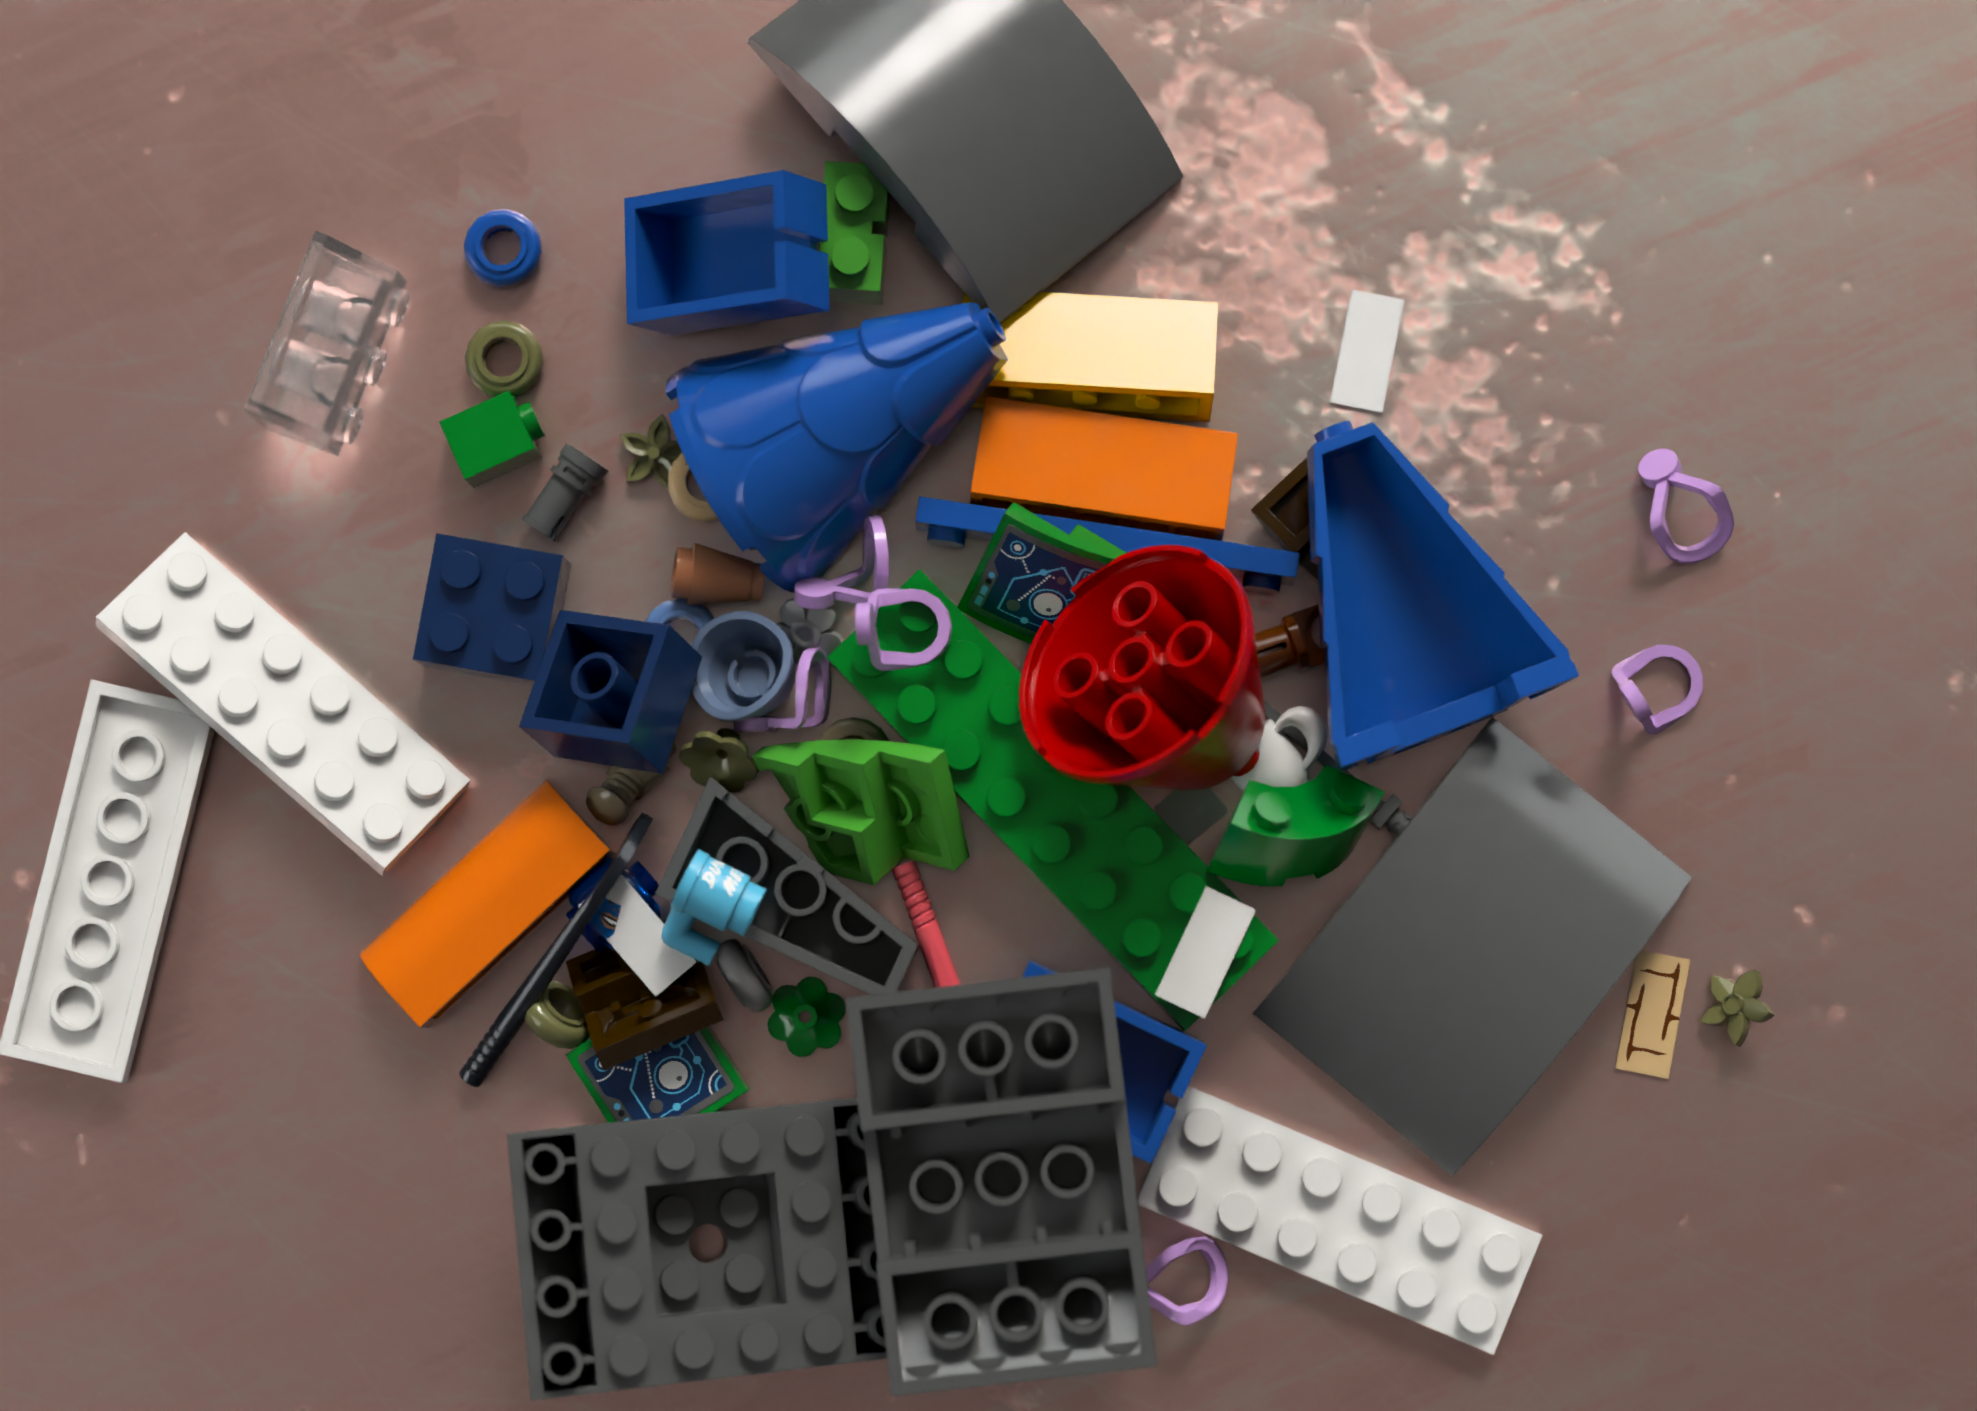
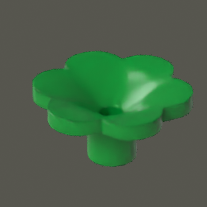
M806 977L797 986L784 985L775 991L772 1000L775 1012L768 1019V1031L773 1038L786 1041L787 1047L793 1055L807 1057L817 1047L829 1049L838 1044L842 1034L838 1022L843 1019L846 1013V1004L838 994L828 993L827 987L821 979ZM803 1011H809L811 1014V1020L808 1023H803L800 1019V1014Z

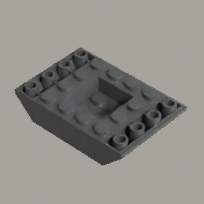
M857 1097L568 1126L507 1134L530 1400L887 1359L876 1265L878 1261L864 1137L860 1127ZM704 1224L715 1226L723 1236V1249L717 1258L709 1262L698 1261L691 1254L689 1248V1239L692 1232Z

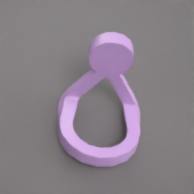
M1656 449L1646 454L1639 462L1638 471L1644 484L1649 488L1655 489L1650 513V528L1657 543L1672 561L1682 564L1697 563L1710 558L1724 547L1730 539L1734 528L1733 513L1724 491L1712 482L1682 474L1681 463L1676 453L1670 449ZM1670 485L1703 495L1717 513L1718 521L1715 530L1701 543L1693 546H1680L1672 541L1665 520Z
M880 515L865 518L863 525L862 567L831 581L817 577L798 581L795 584L794 601L797 605L807 609H824L832 606L835 600L854 604L867 603L870 592L850 588L867 580L873 571V566H875L873 591L888 587V543L884 523Z
M911 588L877 589L869 594L867 603L856 604L855 629L857 643L859 646H868L871 663L876 669L881 671L900 670L930 664L944 653L950 643L953 626L949 611L939 598L925 590ZM904 602H919L931 608L938 622L937 637L931 646L922 652L914 654L883 651L880 649L875 626L880 607Z
M1656 645L1642 650L1617 663L1611 672L1628 707L1636 719L1642 723L1647 733L1651 735L1662 732L1685 716L1696 706L1703 690V675L1698 662L1687 651L1674 645ZM1659 657H1671L1681 662L1687 669L1690 677V690L1680 704L1652 716L1651 709L1635 683L1628 679L1651 660Z
M808 648L803 651L799 659L795 682V717H749L741 721H735L734 731L775 732V728L797 729L820 726L825 723L829 715L831 695V671L825 651L821 648ZM812 664L816 680L813 717H807L808 676Z
M1206 1236L1186 1238L1182 1242L1170 1246L1146 1268L1150 1306L1178 1324L1191 1325L1207 1317L1220 1307L1226 1295L1228 1270L1223 1251L1214 1240ZM1198 1250L1207 1259L1211 1277L1209 1289L1205 1297L1199 1302L1177 1306L1148 1286L1170 1263L1187 1253Z

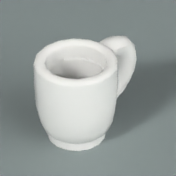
M1298 706L1288 709L1279 717L1276 723L1272 719L1266 720L1264 732L1258 745L1260 755L1257 764L1249 773L1230 778L1243 792L1249 780L1272 787H1297L1313 780L1309 776V767L1318 759L1325 748L1327 740L1326 725L1321 716L1311 708ZM1286 727H1297L1303 733L1308 746L1305 758H1303L1296 746L1283 732Z

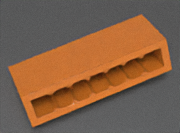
M986 396L972 479L970 504L1008 509L1015 502L1035 514L1222 541L1226 525L1238 433Z
M546 779L359 954L360 958L381 986L420 1028H430L616 852L550 781Z

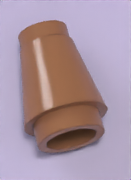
M693 543L692 548H676L670 594L673 598L686 599V605L748 602V600L760 602L765 575L760 570L759 565L761 563H753L751 560Z

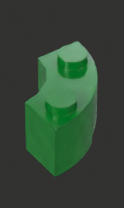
M1327 764L1315 779L1297 787H1272L1249 780L1222 834L1207 871L1236 882L1270 887L1283 886L1287 878L1303 877L1314 874L1316 879L1325 876L1338 868L1355 849L1385 791Z

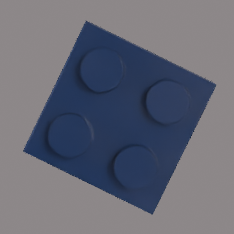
M436 533L413 660L425 667L534 685L560 610H563L571 563L563 555Z
M560 610L519 727L554 757L663 774L702 656L667 624Z

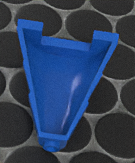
M968 302L866 319L862 321L858 328L783 340L778 345L698 359L690 366L683 367L668 378L666 395L670 400L677 397L679 408L670 413L669 417L681 451L698 486L731 538L742 552L748 548L749 550H758L767 560L759 565L761 572L777 586L795 593V584L798 581L813 577L821 578L863 528L865 518L873 516L878 508H884L932 446H941L1008 361L1000 345L1006 341V335L997 317L988 307L981 310L978 303Z
M1349 420L1329 426L1314 435L1317 443H1314L1307 451L1310 561L1317 565L1319 642L1320 647L1324 649L1329 744L1334 750L1339 770L1343 771L1359 766L1358 762L1366 759L1367 764L1439 739L1505 712L1508 708L1515 706L1528 696L1530 700L1539 697L1579 676L1575 664L1570 659L1569 650L1504 578V571L1448 513L1449 503L1373 422L1353 429Z

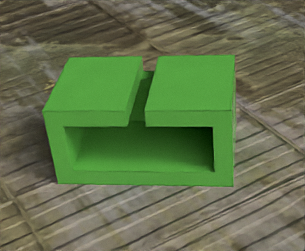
M825 161L824 184H826L828 241L820 242L819 251L828 254L829 301L883 305L887 252L885 237H888L891 194L864 163Z

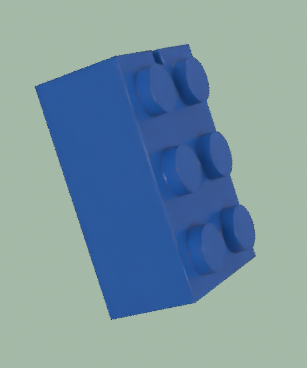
M785 170L624 198L627 324L673 336L830 311L828 254L817 250V243L828 241L826 184Z
M1029 959L1021 977L1059 972ZM1114 999L1132 1155L1152 1164L1176 1113L1174 1104L1163 1100L1168 1089L1171 1094L1181 1099L1183 1098L1207 1045L1203 1040Z

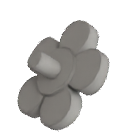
M791 598L780 607L779 613L783 622L776 624L788 636L792 647L796 646L793 650V658L797 665L803 651L806 649L821 648L828 657L843 642L840 633L829 629L836 620V613L831 606L824 609H810L808 612L807 608L797 605L794 598Z

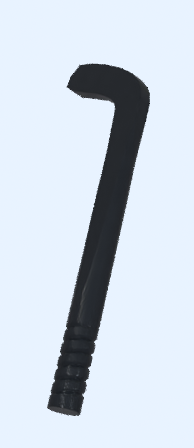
M642 812L634 822L601 879L495 1019L494 1024L489 1028V1032L484 1035L483 1040L477 1045L478 1048L473 1051L472 1056L468 1058L466 1064L459 1071V1075L464 1082L473 1087H480L486 1079L488 1073L493 1069L500 1056H502L524 1024L527 1011L539 1001L605 897L628 865L653 820L652 817Z

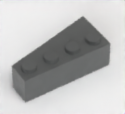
M710 777L655 895L672 902L691 860L699 849L711 855L712 858L751 876V882L767 889L762 903L745 934L746 937L870 995L899 992L920 946Z

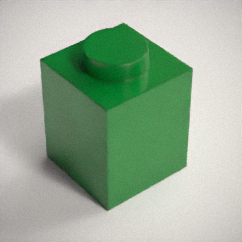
M509 390L439 422L464 479L473 488L542 457L535 440L544 437L545 433L530 401L519 406L518 401Z

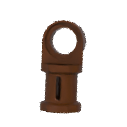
M1318 604L1283 616L1280 625L1255 633L1258 654L1280 646L1284 648L1261 657L1258 656L1261 678L1295 666L1303 671L1325 663L1324 649L1315 643L1311 634L1312 623L1319 617Z

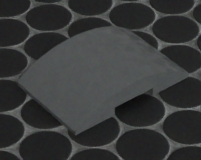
M799 0L748 40L751 48L829 137L838 133L916 223L913 234L971 301L978 303L981 310L988 307L997 317L1000 324L1138 216L1184 177L1170 148L1135 91L1095 37L1063 0Z
M1491 717L1414 812L1413 817L1252 1013L1451 1176L1455 1175L1495 1131L1580 1030L1645 946L1692 879L1682 868L1494 717Z
M1110 967L846 998L860 1127L864 1137L878 1258L876 1265L891 1395L901 1396L1156 1367Z

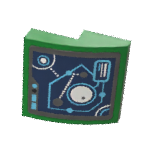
M1013 502L1004 513L957 608L1000 632L1032 643L1044 620H1047L1052 625L1064 608L1076 597L1070 590L1076 583L1107 566L1116 557L1126 552L1079 524L1076 525L1070 534H1067Z
M710 1026L605 1071L595 1054L591 1038L565 1055L607 1122L715 1112L750 1090Z

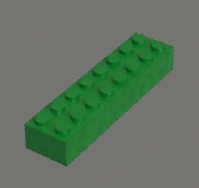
M919 569L899 589L925 590L939 598L948 609L953 627L950 643L944 653L927 665L908 669L881 671L872 665L868 646L858 645L855 630L827 657L830 665L905 743L945 750L955 795L1183 1031H1186L1200 1016L1156 996L1155 993L1205 887L1207 886L1241 903L1243 902L1215 874L1207 871L1208 866L1129 785L1093 783L1072 778L1054 768L1036 751L1025 733L1020 715L1019 687L1021 673ZM904 602L882 606L878 609L875 626L880 649L883 651L912 654L922 652L931 646L937 637L938 622L936 615L930 607L923 603ZM1255 915L1246 930L1212 1005L1279 941Z

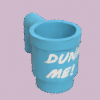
M698 849L671 902V911L662 929L661 938L667 946L710 966L721 943L692 930L691 927L695 918L723 932L729 929L745 936L767 889L751 882V876L712 858L711 855Z

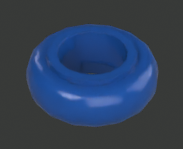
M508 209L491 210L478 217L469 227L464 240L465 260L471 272L484 283L497 287L514 286L528 279L537 268L542 253L541 237L534 224L521 213ZM502 231L515 233L520 240L521 249L519 255L514 261L505 265L491 263L485 256L484 250L489 238Z

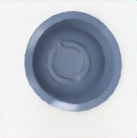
M734 611L715 617L699 630L693 640L692 647L702 656V660L692 686V692L698 704L705 712L715 719L735 722L749 717L766 716L779 709L789 698L795 683L793 648L788 636L777 624L758 613Z

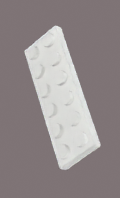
M186 532L96 616L95 626L381 876L404 855L469 786L470 779Z
M91 679L0 1041L1 1055L120 1083H128L215 731L181 700Z
M1187 1087L1182 1099L1178 1097L1175 1105L1176 1113L1137 1196L1138 1205L1494 1355L1542 1238L1541 1234L1193 1087Z

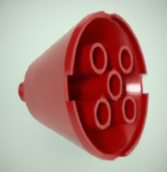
M1158 545L1120 555L1107 566L1081 579L1070 589L1076 597L1064 608L1052 625L1047 620H1044L1030 645L1022 669L1019 687V708L1022 724L1030 743L1054 768L1065 775L1086 782L1178 790H1201L1216 786L1232 776H1243L1255 767L1259 760L1258 745L1264 732L1266 716L1251 606L1244 589L1236 577L1223 565L1209 558L1203 551L1181 545Z

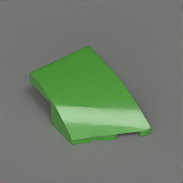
M847 739L816 740L765 746L752 755L759 771L769 769L773 772L790 799L783 809L794 826L806 837L808 847L820 866L832 875L875 885L904 858L955 871L970 857L948 761L943 749L891 741Z

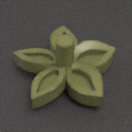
M662 414L651 423L647 432L648 438L635 432L620 434L625 448L638 456L628 467L626 482L643 480L653 471L657 481L668 488V475L672 467L671 462H674L682 451L677 440L669 441L670 427Z
M1757 970L1747 972L1741 975L1735 983L1729 979L1711 975L1712 994L1721 1003L1708 1009L1699 1022L1716 1027L1727 1024L1730 1039L1736 1046L1741 1047L1748 1035V1019L1756 1023H1762L1775 1016L1766 1003L1758 1000L1763 988L1760 972Z

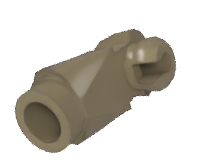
M673 743L663 774L610 766L606 771L608 775L606 781L602 783L601 787L589 789L586 796L587 808L594 818L611 826L623 823L629 817L628 806L635 798L639 800L670 769L668 766L670 758L677 750L675 744Z

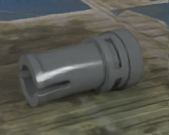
M568 443L560 451V456L557 459L560 461L558 465H553L550 469L554 472L527 514H524L521 519L554 542L559 538V533L585 494L591 496L593 485L597 486L608 473L607 469Z

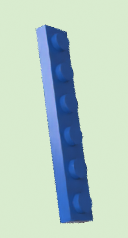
M919 496L915 520L916 530L928 532V542L944 546L964 547L966 538L991 541L1007 509ZM1035 514L1067 534H1070L1076 525L1079 524L1126 553L1158 545H1181L1203 551L1209 558L1223 565L1236 578L1243 579L1242 588L1250 591L1280 593L1281 584L1292 586L1297 577L1299 552Z

